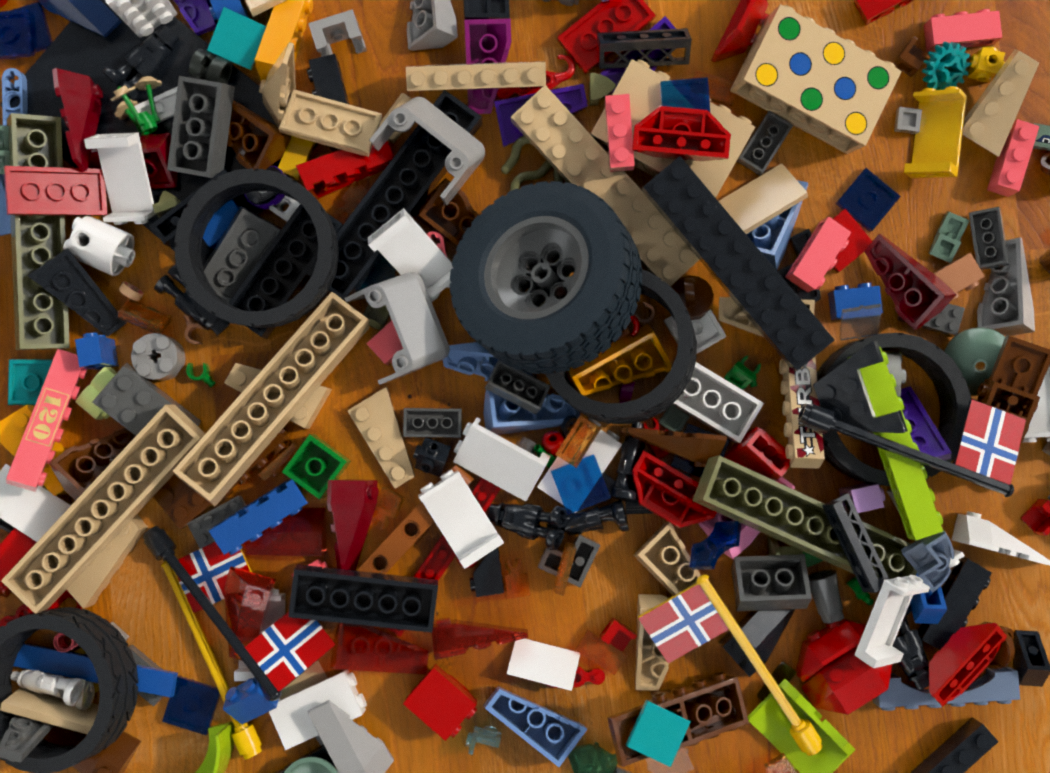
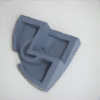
M945 531L922 538L901 550L905 558L917 571L918 576L930 587L932 593L942 586L951 573L949 564L951 558L954 559V550Z

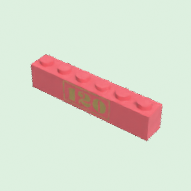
M57 349L7 475V484L36 492L38 486L43 487L47 477L44 469L46 464H50L54 459L56 451L52 450L54 443H60L64 432V429H61L63 420H69L72 412L69 404L71 399H77L80 387L77 386L79 378L84 379L88 370L87 368L79 367L76 354Z

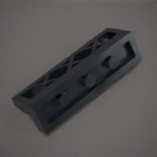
M687 28L597 33V44L599 47L598 66L599 69L627 68L631 60L626 55L632 50H637L641 54L635 61L642 60L649 66L689 64L692 38ZM676 48H685L684 57L674 58L671 53ZM654 49H660L663 52L656 59H652L649 56ZM614 51L618 54L613 61H604L605 52Z
M844 493L825 503L822 507L862 591L876 593L880 591L884 580L889 579L849 493ZM842 501H844L847 507V512L842 504ZM852 524H854V525L856 526V528H857V530H858V531H857V534H856V531H855V529H854V527H853ZM863 546H865L868 551L867 555ZM873 567L876 568V570H877V572H878V574H879V576H880L879 578H877Z

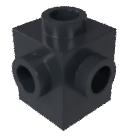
M425 437L422 446L417 445L413 458L417 460L414 468L440 477L446 465L451 446Z

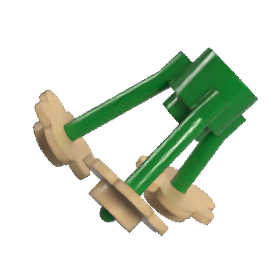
M152 76L140 78L138 83H135L132 88L128 89L126 85L123 87L118 86L117 90L114 91L116 96L111 101L121 97L124 101L117 106V111L114 115L120 120L129 117L143 136L155 132L158 129L156 123L161 120L157 115L152 89L161 86L162 81ZM136 88L138 90H147L152 114H149L147 111L138 113L134 106L139 103L129 99L127 94Z

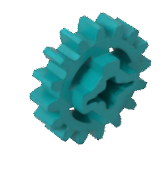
M945 41L942 46H935V52L929 51L930 59L923 62L927 64V67L922 69V73H926L923 81L928 83V88L945 90L949 86L957 87L958 82L964 83L963 75L969 74L965 69L971 65L970 62L966 61L970 54L965 53L966 47L960 46V44L955 42L949 43Z

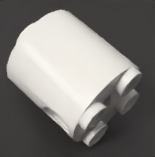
M91 216L77 217L72 224L73 231L70 238L64 243L63 250L68 248L77 261L112 276L119 275L125 267H129L133 263L136 253L133 250L135 241L132 234Z

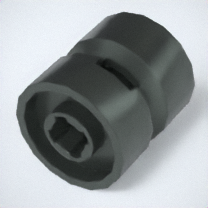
M200 48L193 54L188 72L191 77L227 84L232 72V63L220 56L215 57L213 53Z

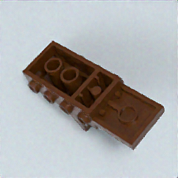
M1006 335L989 379L985 378L984 383L980 384L977 390L978 398L973 400L1026 419L1020 443L1021 447L1033 414L1038 407L1040 397L1037 394L1050 365V349Z
M285 427L232 486L222 500L234 492L232 489L236 485H242L252 477L250 474L255 469L260 470L269 463L268 459L273 454L278 455L286 449L287 446L285 444L290 441V438L287 436L288 431ZM175 474L153 496L180 530L212 505Z
M725 672L714 673L711 675L712 678L708 680H694L692 685L688 687L677 686L668 690L651 691L652 699L648 701L691 721L679 749L686 746H694L702 740L718 737L721 733L734 731L738 727L749 723L738 677L725 675ZM643 705L607 717L618 765L621 767L648 758V756L626 746V742Z

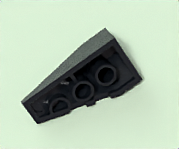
M795 609L751 611L738 623L764 664L770 657ZM729 631L718 643L744 672L751 677L756 672V669L731 631Z

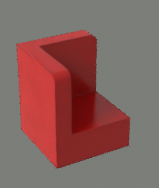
M1038 499L1021 516V520L1037 535L1047 536L1050 533V501L1046 499Z
M614 617L611 618L600 634L601 640L608 645L609 643L620 651H624L631 639L635 640L637 637L634 631Z

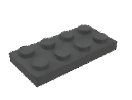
M242 206L203 266L209 284L227 303L230 302L282 230L279 226Z

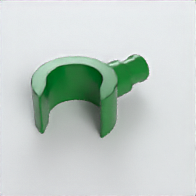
M749 355L743 357L739 362L744 365ZM761 363L755 367L753 373L757 374L760 371ZM757 376L750 383V387L758 386L756 382Z
M189 363L187 365L186 373L190 379L203 381L210 388L216 384L209 375L210 368L207 363H203V373L198 377L193 374V364Z
M540 445L534 447V451H536L539 458L542 452L551 456L546 465L550 468L556 458L552 454L547 453Z
M853 577L846 583L854 591L855 597L858 600L861 599L869 606L874 603L869 593L862 591L856 577Z

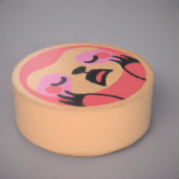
M125 281L119 287V291L134 301H140L144 295L140 289Z

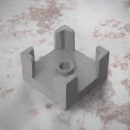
M353 9L308 23L318 53L320 52L321 57L333 54L330 44L348 38L352 39L357 54L367 51Z

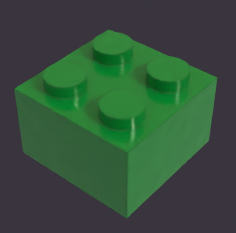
M309 434L282 473L320 500L327 495L328 480H338L351 460L315 434Z

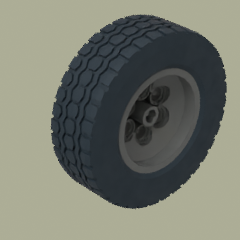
M547 181L537 182L536 185H525L521 189L516 188L508 192L506 196L502 195L493 201L494 204H489L481 211L482 214L472 221V226L468 227L463 234V240H460L456 249L457 254H454L453 269L450 271V294L452 296L453 308L460 323L467 333L495 358L510 367L524 372L555 374V371L558 373L570 371V368L576 369L585 365L584 362H591L599 357L598 354H603L608 350L612 342L615 343L622 335V330H626L629 325L630 317L634 316L638 306L636 302H639L641 294L642 267L634 240L617 214L602 198L586 188L578 187L576 184L567 182L564 184L558 181H551L550 183Z

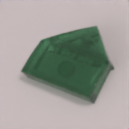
M597 742L593 745L586 744L574 747L568 755L574 773H614L618 764L616 753L613 755L604 750Z

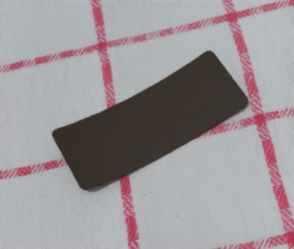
M781 662L771 675L779 685L784 679L790 682L796 671L786 663ZM766 684L763 685L757 695L762 701L771 693Z

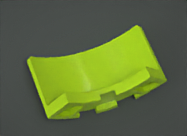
M784 679L778 686L799 718L808 719L822 739V749L812 756H808L801 751L789 732L792 724L772 693L747 716L748 721L800 773H833L856 749L826 719L821 722L819 719L822 715Z
M233 722L214 725L208 728V751L202 765L195 773H224L226 771L234 749V741L231 736L234 733Z

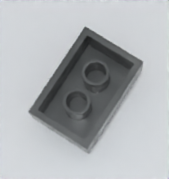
M805 554L734 557L731 572L736 611L807 609L812 597Z

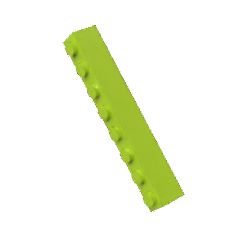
M879 347L884 361L860 369L876 417L901 410L908 431L905 433H872L919 451L917 444L913 442L910 435L912 433L911 424L905 419L902 411L904 410L903 401L897 396L895 391L896 380L889 373L887 367L889 364L887 354ZM877 447L908 539L919 540L943 532L941 526L943 518L940 512L936 511L934 505L935 495L932 489L928 488L926 482L928 475L925 467L919 462Z

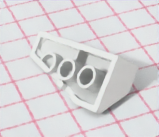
M967 511L966 515H957L952 541L1050 566L1049 559L992 522L981 519L982 514Z

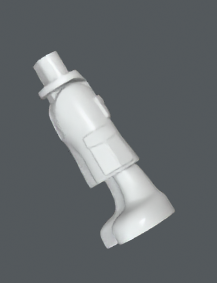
M39 670L13 671L11 674V680L16 681L21 688H26L39 694H49L63 698L66 705H75L79 710H87L94 699L95 689L93 683L81 678H64L61 675H50Z

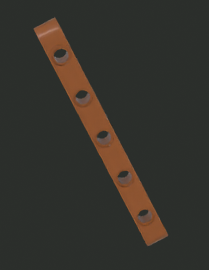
M456 464L452 468L453 472L457 470L460 472L467 486L474 480V477L462 466ZM422 501L357 571L386 574L435 522ZM408 523L416 524L418 531L415 535H410L406 531ZM376 557L384 558L386 561L385 568L380 569L376 567ZM317 620L328 635L340 624L338 622Z

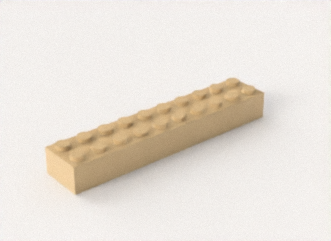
M546 85L511 116V122L567 183L576 184L578 187L581 186L590 190L613 209L634 240L641 264L648 272L661 278L671 286L699 261L698 257L624 171L610 172L609 154Z
M331 292L173 470L174 474L213 506H216L369 329L368 319L335 293Z
M164 405L1 582L35 614L49 609L174 475L173 470L205 433L176 405Z

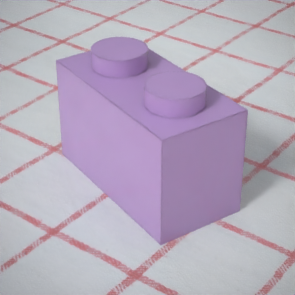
M864 482L838 488L840 496L844 493H849L858 513L884 507L885 494L882 487H879V484ZM842 501V504H843L845 510L847 511V507H846L844 501Z

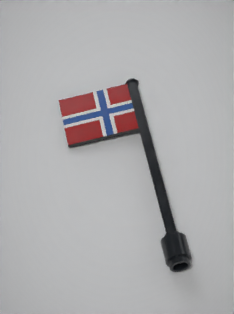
M973 399L968 404L953 464L838 421L834 417V411L812 403L810 405L804 404L798 416V422H801L804 427L826 434L828 431H837L1004 494L1005 497H1010L1014 492V486L1011 484L1026 419Z
M154 526L144 533L143 539L145 540L144 544L157 561L163 560L168 562L271 697L270 701L278 700L286 686L336 646L317 620L288 617L289 611L247 646H244L174 555V550L177 546L165 530L160 529L159 526Z

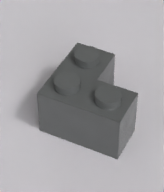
M578 533L569 553L560 549L550 550L546 546L538 563V568L581 588L600 544Z

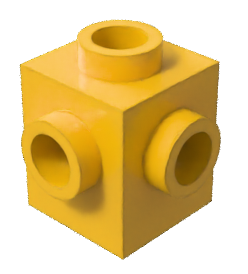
M982 47L977 53L972 54L969 60L971 65L968 66L970 68L967 77L980 82L990 83L1005 63L1003 61L1005 53L998 51L995 47Z

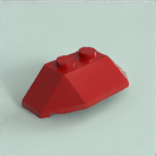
M740 0L711 61L718 62L745 53L748 46L752 47L758 35L755 33L758 25L762 26L765 18L769 15L765 13L769 5L767 0Z
M659 106L634 126L632 151L657 158L677 159L681 156L683 160L690 161L724 160L729 158L731 134L708 110Z
M643 451L632 469L639 505L678 528L711 520L715 517L717 512L692 501L699 484L698 482L648 452Z
M843 618L840 621L826 623L827 627L820 631L815 630L806 636L807 639L801 645L796 667L797 678L804 682L855 650L859 645L867 624Z
M994 622L961 627L929 661V693L942 707L948 701H952L960 696L994 660L1001 648V644L1007 638V635L998 624Z
M856 648L821 670L801 688L814 708L849 715L888 690L892 664L872 668L855 656Z

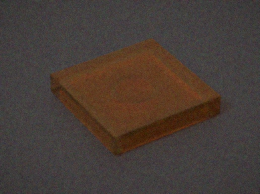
M565 543L553 585L555 594L564 596L577 550L575 544Z

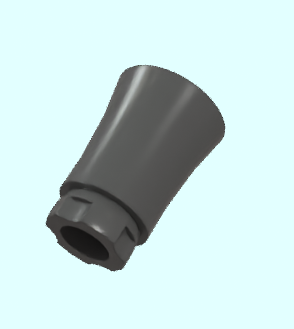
M822 570L808 575L811 594L823 623H833L842 620L844 614L838 588L837 571Z

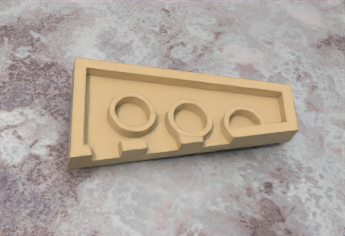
M385 387L349 409L348 413L396 489L414 478L415 474L404 444L388 388Z

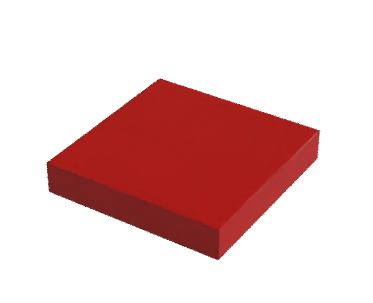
M846 209L833 218L834 221L851 232L847 238L849 240L848 245L836 256L837 262L833 268L837 273L859 257L872 243L870 237Z

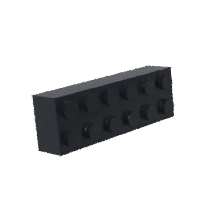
M301 204L228 304L244 311H265L279 307L292 300L304 289L311 278L307 275V272L317 260L318 240L312 219ZM329 215L337 234L343 224ZM246 326L265 339H268L276 328Z
M297 564L294 569L288 617L432 633L438 580Z

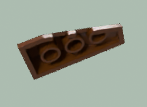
M233 100L227 145L232 147L237 155L236 159L245 168L266 170L283 157L292 137L279 133V127Z
M445 178L425 198L413 216L431 230L439 232L445 240L457 248L460 240H463V234L468 227L472 226L471 223L478 216V213L474 211L467 196L461 190L456 193L448 205L443 203L440 195L451 183Z
M622 427L623 433L680 459L692 461L695 467H705L709 457L719 456L727 441V436Z
M126 428L118 430L107 437L90 440V443L79 447L76 445L68 448L52 460L49 465L63 489L76 501L136 435Z
M54 726L43 739L58 745L75 746L87 734ZM123 731L119 738L106 749L73 767L81 773H124L141 741Z

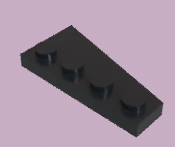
M68 248L27 275L107 337L127 324Z

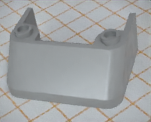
M414 97L390 113L370 138V142L379 151L394 131L406 132L416 122L452 150L445 159V167L454 179L440 195L443 203L448 205L483 161L485 148L479 140L423 97Z
M415 272L405 273L371 285L344 298L346 302L366 298L368 304L373 308H380L386 305L403 347L392 358V365L396 373L378 380L379 385L415 372L448 356L449 344L419 274Z

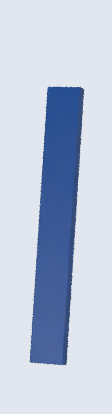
M24 643L13 665L15 667L39 670L45 673L70 678H81L86 681L99 683L93 663L86 654L71 651L59 652L55 648ZM137 665L138 683L136 685L138 686V691L170 698L174 696L178 672Z

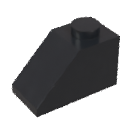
M498 547L485 556L474 571L473 578H470L471 592L476 591V597L502 594L505 591Z
M1015 630L1013 668L1018 671L1019 685L1042 687L1050 675V664L1038 631Z

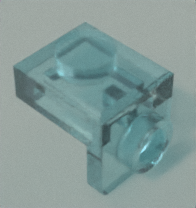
M475 726L473 733L468 732L465 746L469 747L468 754L473 755L476 742L499 748L501 733L498 732V729L491 726H484V728Z

